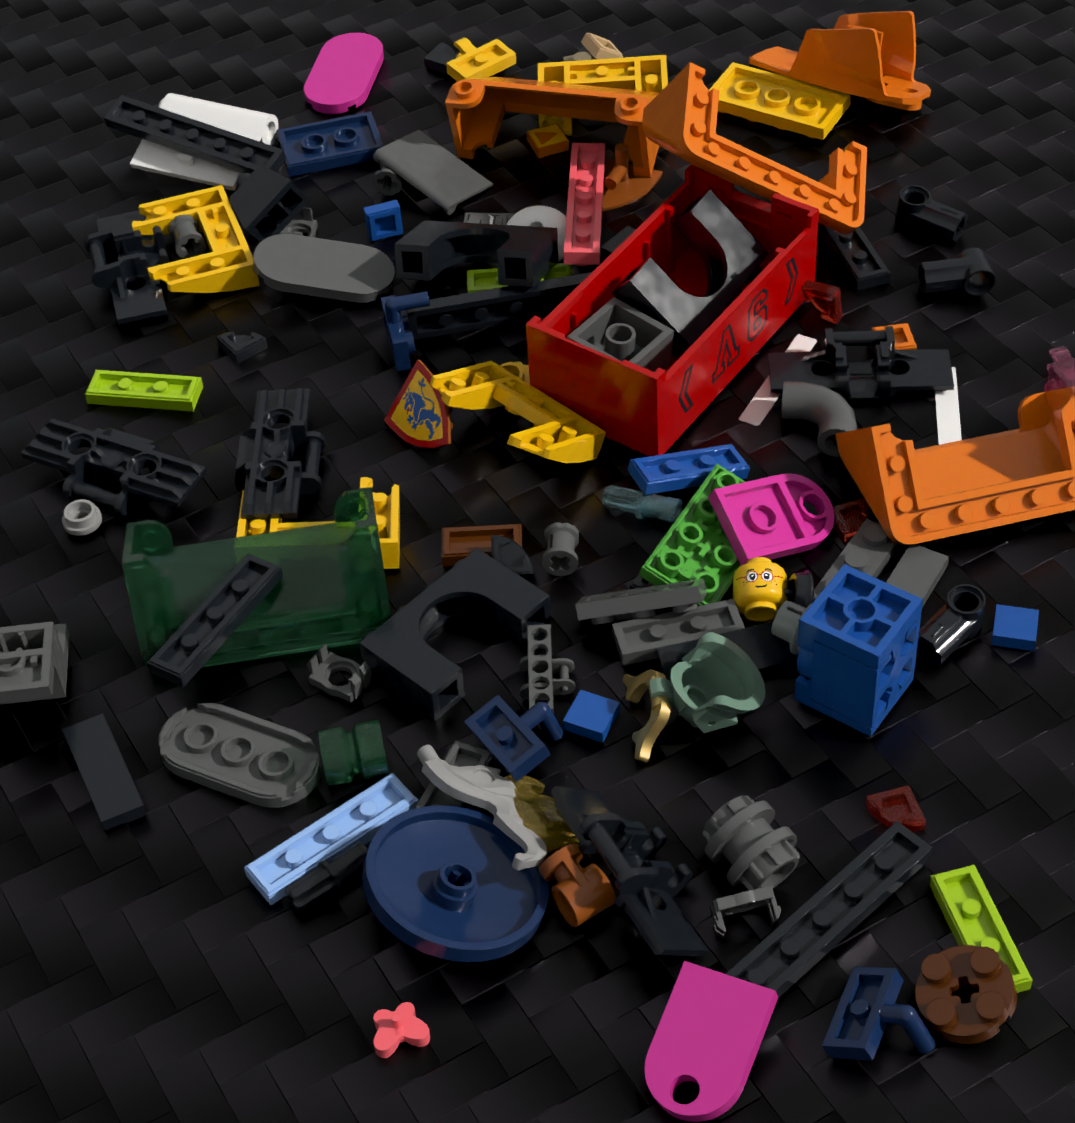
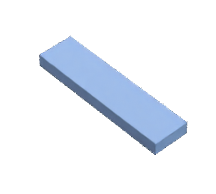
M391 773L244 867L246 877L267 902L273 905L286 896L285 890L288 886L319 868V861H330L354 846L358 841L364 845L367 844L387 821L403 812L414 809L418 799Z

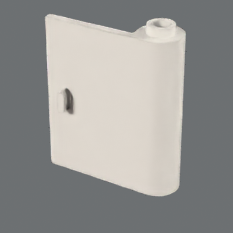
M168 93L158 106L167 111L270 146L274 144L277 138L276 130H278L279 125L277 117L273 114L174 93ZM142 139L130 162L132 168L212 186L223 185V188L234 191L237 188V180L242 175V173L144 139Z

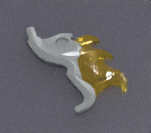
M431 745L422 746L418 750L417 756L423 764L421 771L435 786L457 800L491 812L494 816L493 824L523 848L525 853L515 854L512 868L515 870H523L540 865L544 861L546 853L556 848L570 844H576L579 847L580 842L566 821L558 815L560 812L555 806V799L538 794L544 791L545 785L537 779L524 776L515 782L510 775L500 776L501 770L482 765L463 767L449 765L446 761L439 758ZM586 854L588 859H592L594 856L593 854Z

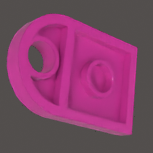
M779 474L716 488L708 496L740 565L746 564L748 560L755 557H765L772 560L812 550L820 545L830 534L834 525V510L826 493L810 479L797 474ZM803 502L812 504L816 508L818 515L809 513L805 509Z
M684 961L645 1059L646 1083L654 1099L663 1110L680 1120L702 1122L724 1114L736 1103L744 1089L777 1003L778 995L776 991ZM686 1081L697 1083L700 1090L698 1097L693 1102L679 1104L674 1101V1091L679 1084Z

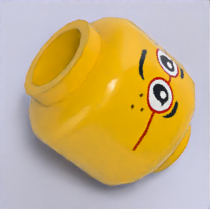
M755 557L735 570L733 576V599L738 611L748 620L754 622L773 620L781 605L788 601L784 594V589H787L785 570L778 564L772 563L770 559Z

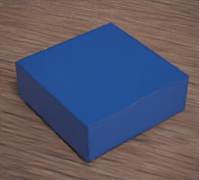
M397 200L364 207L367 236L370 242L403 234L401 211Z
M996 604L991 645L1034 651L1039 610Z
M580 690L563 719V730L603 743L620 713V702Z

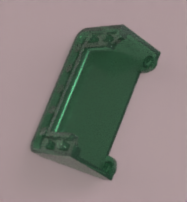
M372 487L353 489L342 493L334 504L336 523L184 546H173L171 533L163 523L155 520L127 523L122 567L141 658L145 666H147L148 660L247 554L280 566L283 578L202 668L319 650L324 644H327V648L359 644L370 631L377 629L391 618Z

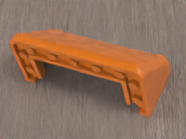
M691 62L643 109L642 127L646 137L689 164L772 201V196L777 193L818 208V223L839 233L851 234L863 224L867 147L852 141L844 150L837 148L829 155V173L817 182L716 134L719 90L713 88L709 91L702 80V77L705 75V69Z
M504 77L463 79L453 84L449 90L445 104L458 158L474 159L475 150L485 144L487 148H494L505 111L536 115L543 114L546 116L617 122L628 125L623 143L628 145L629 161L633 164L634 176L651 178L659 145L646 137L642 127L643 109L659 94L657 92Z
M1075 386L1031 394L1025 397L1018 407L1019 429L915 450L913 440L896 438L890 432V423L835 434L841 460L887 537L899 545L918 544L1075 510Z

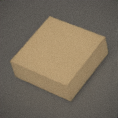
M586 33L581 41L596 59L623 58V54L610 40L592 33Z

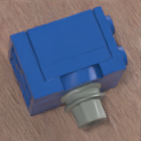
M844 564L815 601L807 608L792 601H785L777 611L772 623L771 632L773 635L790 642V652L794 655L798 654L797 670L801 675H799L795 683V700L871 737L913 681L923 599Z

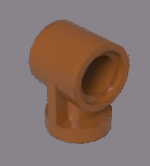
M570 844L549 856L539 867V872L545 881L556 879L558 884L551 888L553 900L564 919L572 927L576 928L614 905L616 895L607 876L596 864L591 863L585 868H581L579 862L583 858V853L576 844Z

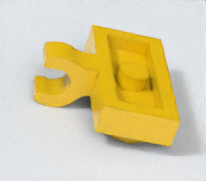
M463 37L454 42V46L461 53L455 55V59L446 63L447 74L458 82L463 79L485 78L497 74L516 64V53L498 39L476 48L467 38Z

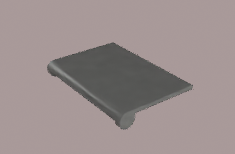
M420 130L379 148L373 155V159L376 162H382L441 206L447 215H451L455 211L457 204L493 185V183Z

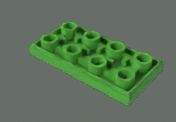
M716 464L645 562L638 575L655 586L704 578L707 595L701 603H697V606L720 602L733 583L735 570L741 565L708 496L716 488L739 484L745 481L719 464Z

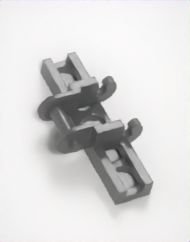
M551 624L527 625L528 656L521 658L519 666L522 671H528L529 683L524 684L520 688V696L523 699L529 698V709L535 705V701L547 700V704L554 714V695H566L575 690V683L569 679V673L574 670L575 665L568 658L552 659ZM543 632L545 633V639L540 641L534 640V634ZM537 648L546 649V655H534V650ZM560 674V679H552V675Z

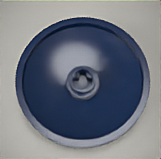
M433 805L403 812L387 821L377 831L366 854L362 871V882L366 899L373 913L398 939L418 951L437 958L457 962H482L513 953L526 944L537 931L549 898L548 881H545L539 872L541 864L523 870L512 868L515 854L525 853V851L493 824V817L467 808Z

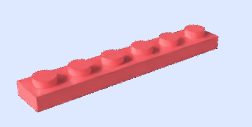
M572 143L564 241V264H574L580 267L600 265L605 143Z

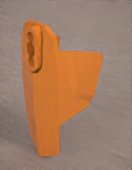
M912 11L844 14L838 17L834 29L816 28L807 30L799 52L776 46L763 50L748 59L749 64L827 89L864 97L867 101L902 110H920L922 100L930 98L931 89L928 85L917 82L914 79L916 29L914 13Z

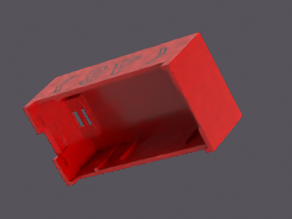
M691 164L685 170V182L547 317L541 321V318L534 316L526 323L530 385L606 431V438L647 456L664 454L815 290L819 209L777 193L772 196L771 204L734 190L733 183ZM708 190H711L769 253L760 264L763 268L760 274L748 284L744 283L741 286L743 292L728 307L725 306L721 310L723 313L705 329L702 335L687 350L672 357L671 364L665 369L658 368L653 372L625 359L619 361L567 339L568 335L615 297L612 294L613 290L633 268L650 257L681 290L692 296L704 297L708 287L706 266L697 251L674 228L672 223L692 201Z

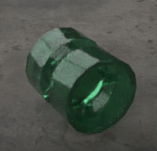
M378 719L354 723L351 731H346L342 726L317 730L328 787L350 783L355 774H360L364 779L389 775Z

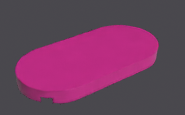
M346 33L327 41L323 45L304 85V95L307 104L310 103L312 109L324 114H342L349 111L348 107L355 105L356 108L361 106L366 101L384 60L381 41L366 33Z

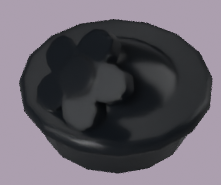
M805 570L791 575L787 589H784V594L788 601H792L805 608L814 602L815 592L813 589L812 573L809 570Z

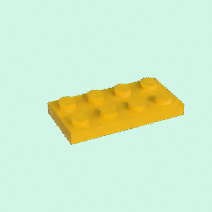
M734 62L731 63L709 89V91L713 88L719 90L718 112L728 113L746 118L752 122H760L781 130H789L806 135L809 138L821 140L825 139L851 105V94L827 89Z

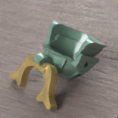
M708 632L701 639L699 638L696 647L682 658L683 662H678L671 669L670 680L666 679L663 673L651 669L636 677L625 674L623 682L627 687L626 700L637 704L645 691L649 689L652 704L649 721L641 730L634 732L632 735V740L636 743L635 759L645 763L649 761L653 744L666 725L672 706L678 712L677 716H682L693 727H699L703 733L736 725L738 723L737 714H743L759 708L765 699V684L759 669L748 654L728 638L714 632Z

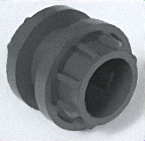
M745 795L736 797L724 804L706 822L702 836L708 842L705 847V854L714 864L729 861L732 866L727 873L726 879L735 890H741L745 887L749 891L771 886L773 889L783 882L799 863L800 854L794 848L797 843V836L787 826L774 830L770 824L775 817V810L767 801L755 802Z

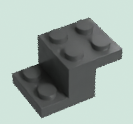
M53 621L0 627V705L66 697L70 635L66 623L54 625Z

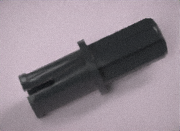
M358 841L354 846L330 861H319V868L286 888L285 894L292 907L302 911L332 891L335 893L341 892L343 884L362 873L368 851L367 847Z

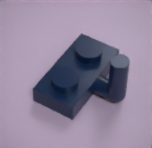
M427 291L398 297L393 295L381 298L384 326L397 371L411 369L409 354L416 353L412 331L405 332V330H409L406 310L430 306Z
M499 695L495 696L464 721L470 732L515 782L519 781L551 755L546 745L532 731L535 726L539 724L550 741H558L563 736V729L547 703L538 702L519 717Z
M853 967L821 1045L829 1058L873 1061L887 1024L901 1025L919 1053L926 1054L934 1049L935 1040L916 1010L910 1005L895 1004L904 981L896 968Z

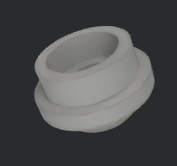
M75 500L64 509L62 524L69 534L77 536L87 535L95 531L102 523V515L99 508L89 500Z

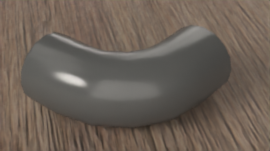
M784 381L782 419L803 420L814 423L819 428L817 438L819 449L829 456L840 457L835 434L857 429L852 407L840 394L823 385Z

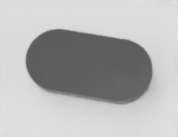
M277 234L262 240L255 248L253 256V270L257 277L260 275L264 279V284L283 292L367 303L377 300V296L383 293L384 296L389 293L394 282L395 269L390 258L382 251L362 244L296 234Z
M197 704L198 708L189 711L184 708L168 718L160 730V754L163 763L172 773L261 807L278 808L294 804L310 794L320 779L321 762L319 754L309 737L298 731L221 704Z

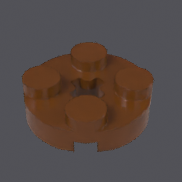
M972 945L955 946L945 949L940 953L927 956L921 964V973L915 988V997L924 1022L930 1028L932 1027L935 1031L943 1034L945 1039L953 1043L975 1044L994 1037L1000 1032L999 1026L1006 1021L1008 1016L1011 1019L1016 1010L1017 990L1008 966L992 948ZM970 985L971 988H978L979 993L971 995V1002L962 1003L959 996H953L955 991L959 990L961 986Z

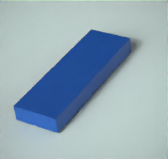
M732 444L630 459L627 471L644 495L701 486L716 464H719L741 479H747L750 467Z

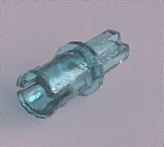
M615 485L605 488L602 504L605 507L634 513L638 519H643L645 516L673 524L682 513L683 507L682 499L656 494L644 495L642 490L637 491Z

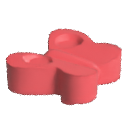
M401 1003L394 1012L381 1009L374 1014L373 1019L377 1032L373 1042L378 1057H390L396 1051L399 1044L403 1042L417 1047H424L430 1042V1030L426 1023L416 1017L415 1008L412 1003Z

